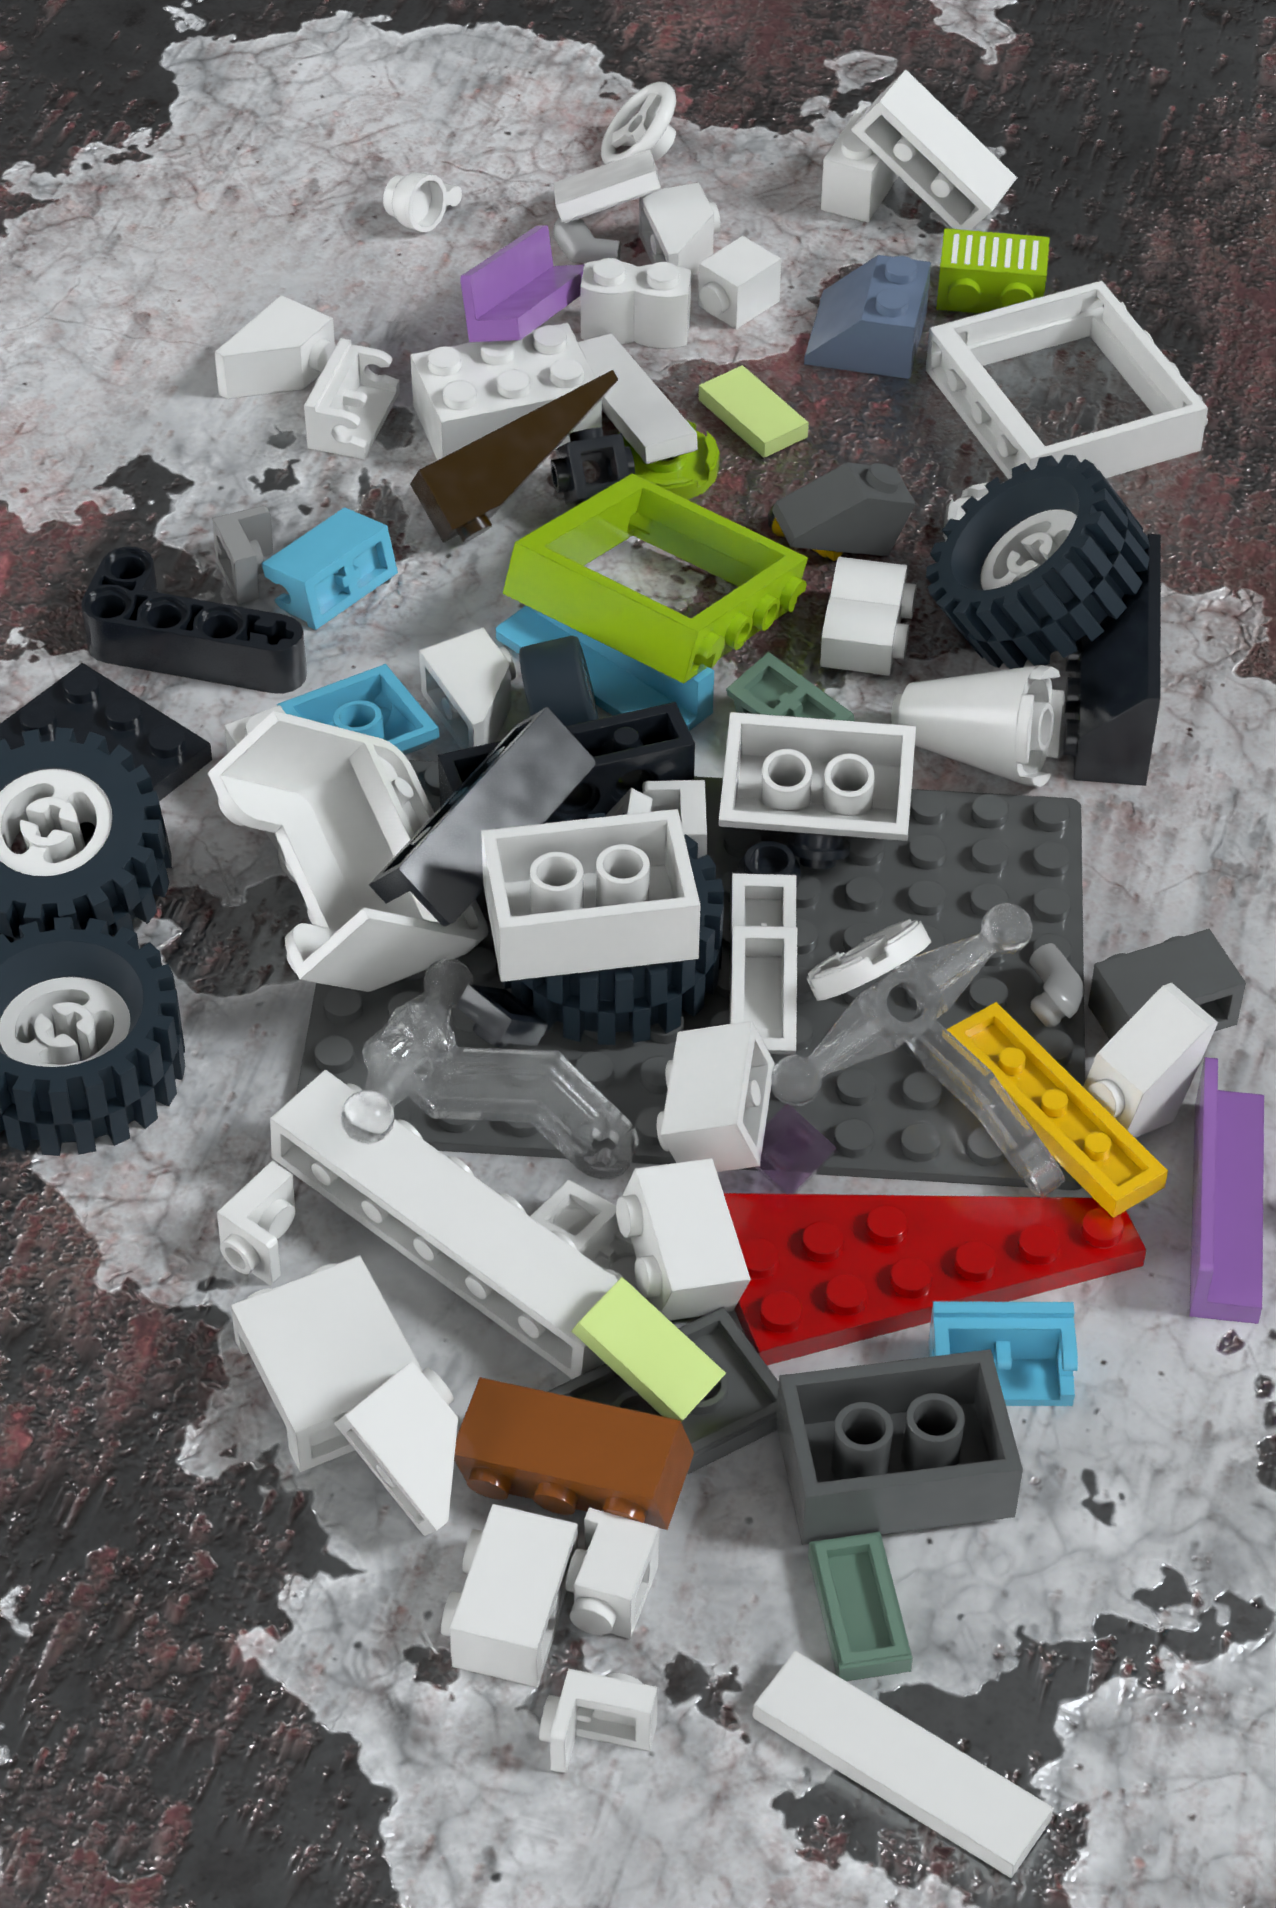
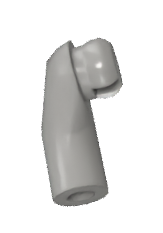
M559 217L555 222L553 228L554 239L570 261L585 264L604 258L620 260L621 242L618 240L594 238L581 218L565 223L561 222Z
M1048 943L1039 947L1030 957L1029 963L1044 982L1043 988L1045 990L1042 994L1032 999L1031 1009L1046 1027H1055L1063 1017L1067 1016L1070 1019L1077 1012L1084 997L1085 989L1080 976L1057 946L1053 943Z

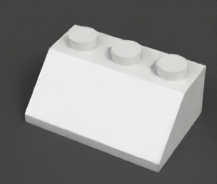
M730 712L719 826L907 841L916 726Z

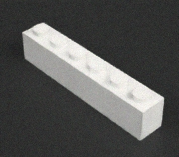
M327 1070L318 1075L270 1118L271 1158L560 1371L574 1379L599 1367L604 1362L571 1331L622 1277L619 1273L611 1269H602L580 1253L576 1245L566 1235L559 1231H550L527 1215L520 1203L513 1197L505 1193L498 1194L474 1177L470 1168L463 1161L454 1156L447 1157L424 1141L420 1133L410 1123L401 1119L395 1120L374 1105L369 1096L360 1087L351 1083L345 1084Z

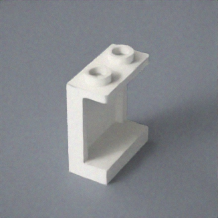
M361 1256L339 1264L324 1265L308 1276L274 1289L259 1290L251 1294L247 1299L231 1305L236 1344L242 1354H250L287 1429L289 1451L300 1472L355 1451L334 1423L411 1361L422 1371L419 1362Z

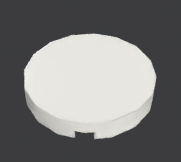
M907 919L863 938V942L848 952L841 954L837 952L815 966L808 973L807 981L816 1000H826L864 985L923 951L931 943V940L921 921Z

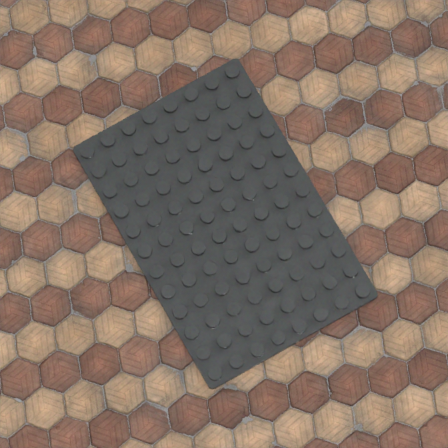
M409 760L435 813L440 808L438 762ZM694 776V780H705L707 854H709L716 865V879H722L724 889L721 969H719L718 984L714 993L705 992L704 1007L694 1017L681 1009V1026L666 1034L659 1023L650 1026V1040L633 1043L630 1031L615 1033V1045H598V1032L584 1030L581 1041L578 1042L564 1038L563 1023L556 1021L548 1031L544 1032L537 1046L509 1043L506 1048H500L483 1040L473 1031L475 1022L456 1007L468 984L505 989L500 980L486 897L483 890L476 898V901L486 920L488 934L467 954L371 992L316 983L296 1095L324 1070H327L345 1084L351 1083L360 1087L369 1096L374 1105L395 1120L401 1119L410 1123L420 1133L423 1140L438 1151L659 1165L676 1163L670 1151L663 1150L657 1135V1117L665 1109L668 1092L665 1070L667 1062L673 1060L678 1032L730 1024V891L732 873L738 874L740 860L753 845L764 841H774L788 847V839L795 835V832L719 826L723 778ZM911 789L907 841L845 836V839L850 842L849 856L837 860L836 866L828 869L805 867L799 863V857L794 856L801 870L800 882L796 888V1055L770 1054L775 1064L760 1166L739 1170L1059 1190L1081 1189L1082 1186L943 1047L946 1029L997 1002L1079 1084L1084 1086V997L1077 1012L1070 1019L1065 1016L1055 1027H1046L1031 1009L1032 999L1042 994L1045 990L1043 988L1044 982L1029 963L1031 955L1039 947L1053 943L1078 973L1084 985L1081 804L1075 799L1061 797ZM907 919L921 921L931 940V943L923 951L864 985L826 1000H816L807 981L808 973L815 966L837 952L839 954L848 952L863 942V938ZM512 987L507 988L506 990L512 994Z

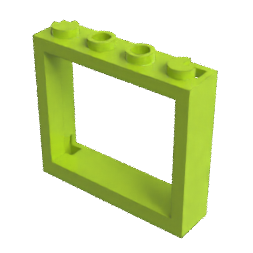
M632 473L515 541L502 594L684 684L707 667L712 668L721 657L733 649H740L747 639L760 630L766 631L776 619L786 612L794 611L797 597L806 591L807 584L802 577L808 557ZM635 536L738 586V588L693 618H689L584 565L628 538Z

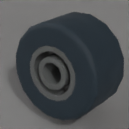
M567 636L524 646L519 650L521 675L531 716L548 707L564 726L599 719L586 660L579 639L576 636Z

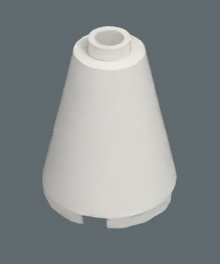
M1038 665L909 683L903 694H897L893 701L891 721L892 724L916 726L915 746L1025 786L1042 787L1049 781L1052 773L1041 772L1046 757L1058 758L1061 748L1065 715L1064 690L1052 689L1051 678L1061 676L1059 671L1052 666Z

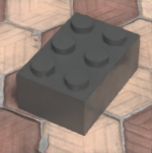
M991 1349L779 1375L776 1426L802 1545L809 1544L812 1541L874 1532L889 1534L1015 1517L1023 1468Z

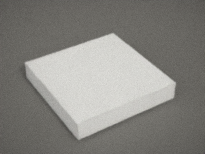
M650 149L553 183L556 208L561 222L565 223L659 191L661 188L657 168Z

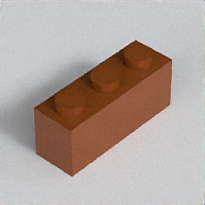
M479 1377L456 1437L454 1461L466 1480L468 1487L487 1498L505 1500L511 1494L533 1499L540 1507L560 1515H572L576 1509L587 1512L590 1507L668 1530L694 1455V1450L680 1420Z

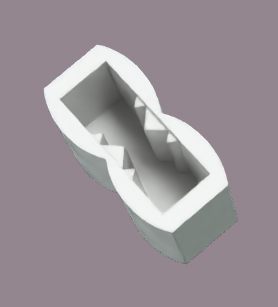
M604 258L584 264L580 287L582 339L587 340L612 333L620 344L635 342L643 346L663 349L687 345L690 327L691 270L669 262H656L637 267L614 258Z
M838 557L822 632L820 667L890 676L893 658L905 659L909 625L900 624L901 618L912 619L917 584L906 583L908 565Z

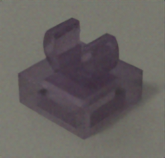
M786 1103L765 1126L760 1166L755 1168L783 1194H797L835 1154L836 1147L792 1106Z

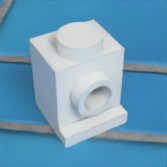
M589 1507L584 1519V1549L577 1548L574 1552L565 1583V1590L574 1593V1605L570 1612V1620L576 1627L593 1635H607L610 1633L631 1640L658 1568L659 1527Z

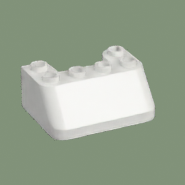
M273 710L208 772L219 797V807L231 822L239 826H247L275 833L285 856V866L290 875L296 880L306 902L308 917L312 924L300 923L285 937L287 961L298 975L299 980L371 992L465 955L487 936V923L476 899L454 923L445 927L432 916L410 891L386 904L369 886L374 878L435 814L411 763L392 743L378 737Z

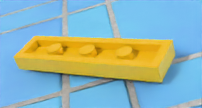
M997 1002L945 1030L943 1047L1113 1218L1165 1188L1168 1170Z

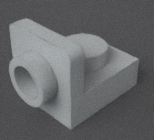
M264 505L212 518L216 563L237 604L259 599L258 575L264 573L261 563L264 562V556L273 553L271 514Z

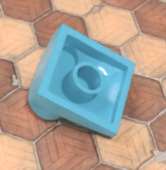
M387 664L277 704V706L280 705L286 714L384 739L396 746L404 755L423 749L440 737L439 727Z

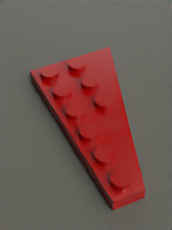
M724 1193L751 1279L734 1310L746 1338L767 1366L930 1323L933 1301L1009 1302L1144 1266L1147 1251L1127 1211L1113 1218L1094 1198Z

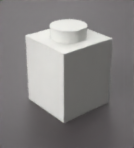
M741 236L699 263L698 306L731 327L738 329L780 301L781 258L748 238Z

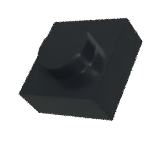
M468 984L456 1005L458 1009L475 1022L473 1031L479 1037L500 1048H506L509 1043L537 1046L549 1026L547 1022L506 989Z

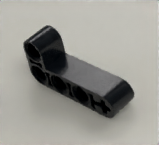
M125 546L109 552L102 559L82 598L81 608L87 648L90 655L98 661L277 694L292 692L301 687L306 681L307 667L304 632L300 622L293 617L283 614L159 593L157 591L153 558L144 549Z

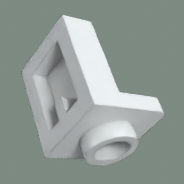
M705 780L644 782L642 785L643 794L653 798L651 812L678 809L683 834H687L698 843V858L707 855Z
M271 1161L217 1211L220 1250L226 1261L242 1274H249L251 1272L269 1285H272L281 1276L277 1239L288 1230L296 1215L293 1174L274 1161Z

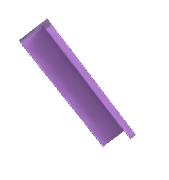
M547 225L535 226L461 276L460 282L469 342L521 340L581 296L580 287L584 264L553 266Z
M1204 1057L1195 1101L1189 1317L1259 1324L1262 1311L1264 1095L1218 1090V1058Z

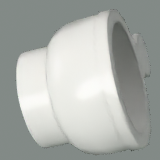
M413 172L406 176L397 175L388 182L384 191L383 203L386 212L396 217L397 221L403 226L417 232L428 233L440 223L446 206L455 207L460 203L462 191L458 186L443 183L442 179L436 175Z

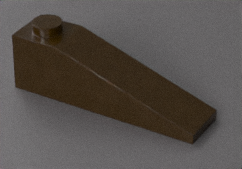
M611 370L418 470L410 485L442 542L444 543L458 535L462 542H467L490 529L493 525L489 519L493 517L564 441L569 433L607 395L618 381L615 372Z

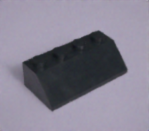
M1160 534L1147 535L1150 547L1144 551L1150 558L1147 570L1136 572L1142 581L1136 595L1124 594L1121 600L1127 608L1117 620L1107 616L1099 624L1104 632L1093 641L1087 635L1077 640L1075 643L1078 651L1066 657L1065 670L1066 672H1076V678L1067 677L1065 713H1075V719H1066L1063 755L1074 756V780L1146 786L1161 699Z

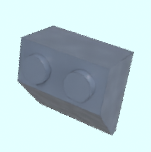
M877 255L823 290L806 349L804 364L910 379L927 314L931 262L913 260L906 256L891 257Z

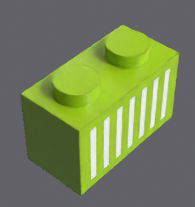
M944 228L936 310L985 313L1043 297L1045 295L1050 237Z

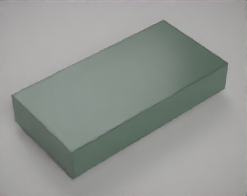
M881 1532L809 1542L808 1558L836 1675L845 1681H853L911 1672L913 1658Z

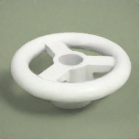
M665 82L649 84L635 93L621 107L611 121L603 138L601 157L605 165L648 149L651 150L654 162L666 154L676 137V130L669 125L676 106V94L671 85ZM619 146H632L623 153L616 154V148Z

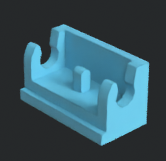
M345 507L261 563L264 576L273 583L282 585L289 593L279 595L274 599L275 603L287 613L306 621L308 627L314 630L323 626L398 573L387 525Z
M933 1301L928 1340L929 1357L991 1349L1006 1406H1073L1075 1397L1073 1371L1078 1370L1074 1303Z

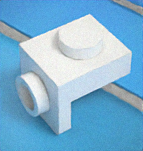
M568 1669L561 1697L553 1695L547 1697L541 1719L539 1739L540 1741L550 1743L551 1770L567 1773L576 1736L650 1751L657 1726L658 1687L643 1684L638 1679L622 1673H610L602 1676Z

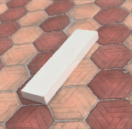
M612 333L578 342L596 378L611 370L615 372L618 381L602 399V411L645 463L650 464L698 450L697 432Z
M796 1650L753 1705V1718L1010 1878L1016 1873L1051 1821L1054 1807Z

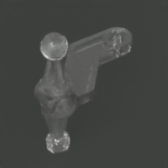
M999 903L985 913L979 933L914 956L883 978L878 979L872 986L855 997L809 1056L789 1055L779 1060L773 1067L771 1074V1089L774 1096L782 1104L790 1107H803L811 1103L819 1095L822 1078L826 1075L894 1051L906 1042L923 1067L978 1118L1030 1190L1038 1197L1045 1198L1065 1182L1059 1165L993 1072L937 1021V1019L949 1011L993 954L996 952L1014 954L1022 950L1029 943L1032 935V922L1029 914L1016 904ZM894 987H902L909 990L916 1000L917 1010L910 1022H902L895 1019L887 1008V997Z
M444 958L430 965L424 975V992L396 1008L384 1027L364 1043L362 1053L364 1063L368 1069L365 1090L352 1094L343 1104L341 1111L342 1128L349 1138L358 1143L374 1144L387 1137L393 1129L394 1106L410 1097L430 1118L529 1122L577 1169L587 1176L597 1179H613L622 1175L630 1166L637 1152L639 1140L636 1129L631 1122L559 1051L458 1047L456 1045L455 1035L450 1027L451 1011L456 1008L467 985H473V975L469 968L457 959ZM608 1137L615 1143L613 1150L606 1147L597 1151L591 1145L594 1138L601 1141Z

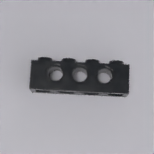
M676 702L565 726L594 758L595 766L543 824L560 822L569 818L572 820L588 819V814L605 813L606 816L631 788L643 793L642 785L646 781L694 780L695 742ZM501 741L438 755L440 807Z

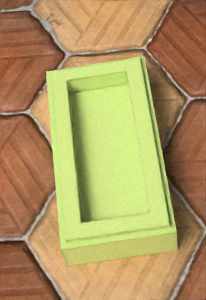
M743 365L699 385V401L763 458L808 437L809 422Z
M623 1277L611 1287L571 1331L663 1417L680 1420L681 1422L726 1374L724 1370Z

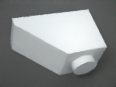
M700 183L663 188L657 192L640 197L639 237L652 264L656 262H669L691 270L692 280L699 272V263L713 255V236L720 232V215L716 203L708 202Z
M282 295L279 296L214 352L219 395L230 399L305 389L321 375L336 347L333 318Z
M484 628L419 650L422 694L460 748L466 749L495 742L511 708V681L516 678L515 665L509 651L504 646L498 648Z
M1173 983L1163 985L1097 1053L1083 1087L1135 1138L1174 1122L1218 1022Z
M411 1361L334 1424L425 1537L439 1530L449 1519L458 1417L448 1406L454 1401V1397L445 1382L431 1368L426 1367L420 1371L416 1364Z

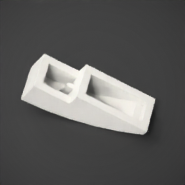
M732 873L730 891V1024L753 1021L770 1054L796 1055V875Z

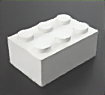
M569 323L542 326L533 330L521 340L469 342L410 354L413 407L437 460L596 379ZM602 400L572 432L602 427ZM569 435L557 448L570 442Z
M678 809L481 831L483 886L501 982L699 959L700 901Z

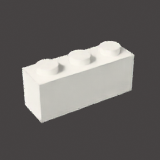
M906 69L876 98L851 129L860 140L871 148L888 167L953 229L972 230L994 210L1017 179L992 152Z

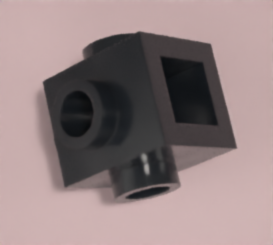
M602 427L569 433L570 442L555 449L557 459H553L550 462L554 489L556 493L564 492L566 505L584 502L630 474H635L633 455L629 446H624L622 433L603 436ZM583 462L591 463L596 469V478L591 483L585 480Z

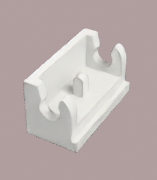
M340 338L304 405L308 449L366 459L400 393V381L385 374L377 375L369 369L368 365L375 364L379 367H389L393 360L392 356L382 350L353 345L351 340Z

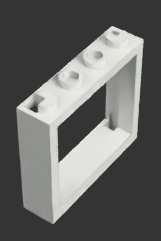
M1103 281L929 328L926 372L1008 480L1012 478V468L1026 463L1033 470L1036 469L1039 458L1051 455L1058 464L1064 454L1075 455L1080 462L1087 459L1100 470L1105 478H1109L1201 451L1204 429L1208 423L1206 418L1208 407L1203 403L1202 396L1193 391L1180 375L1177 366L1173 362L1168 361L1154 344L1151 335L1138 325L1128 313L1125 304L1118 301ZM1090 336L1153 413V416L1044 446L983 366Z

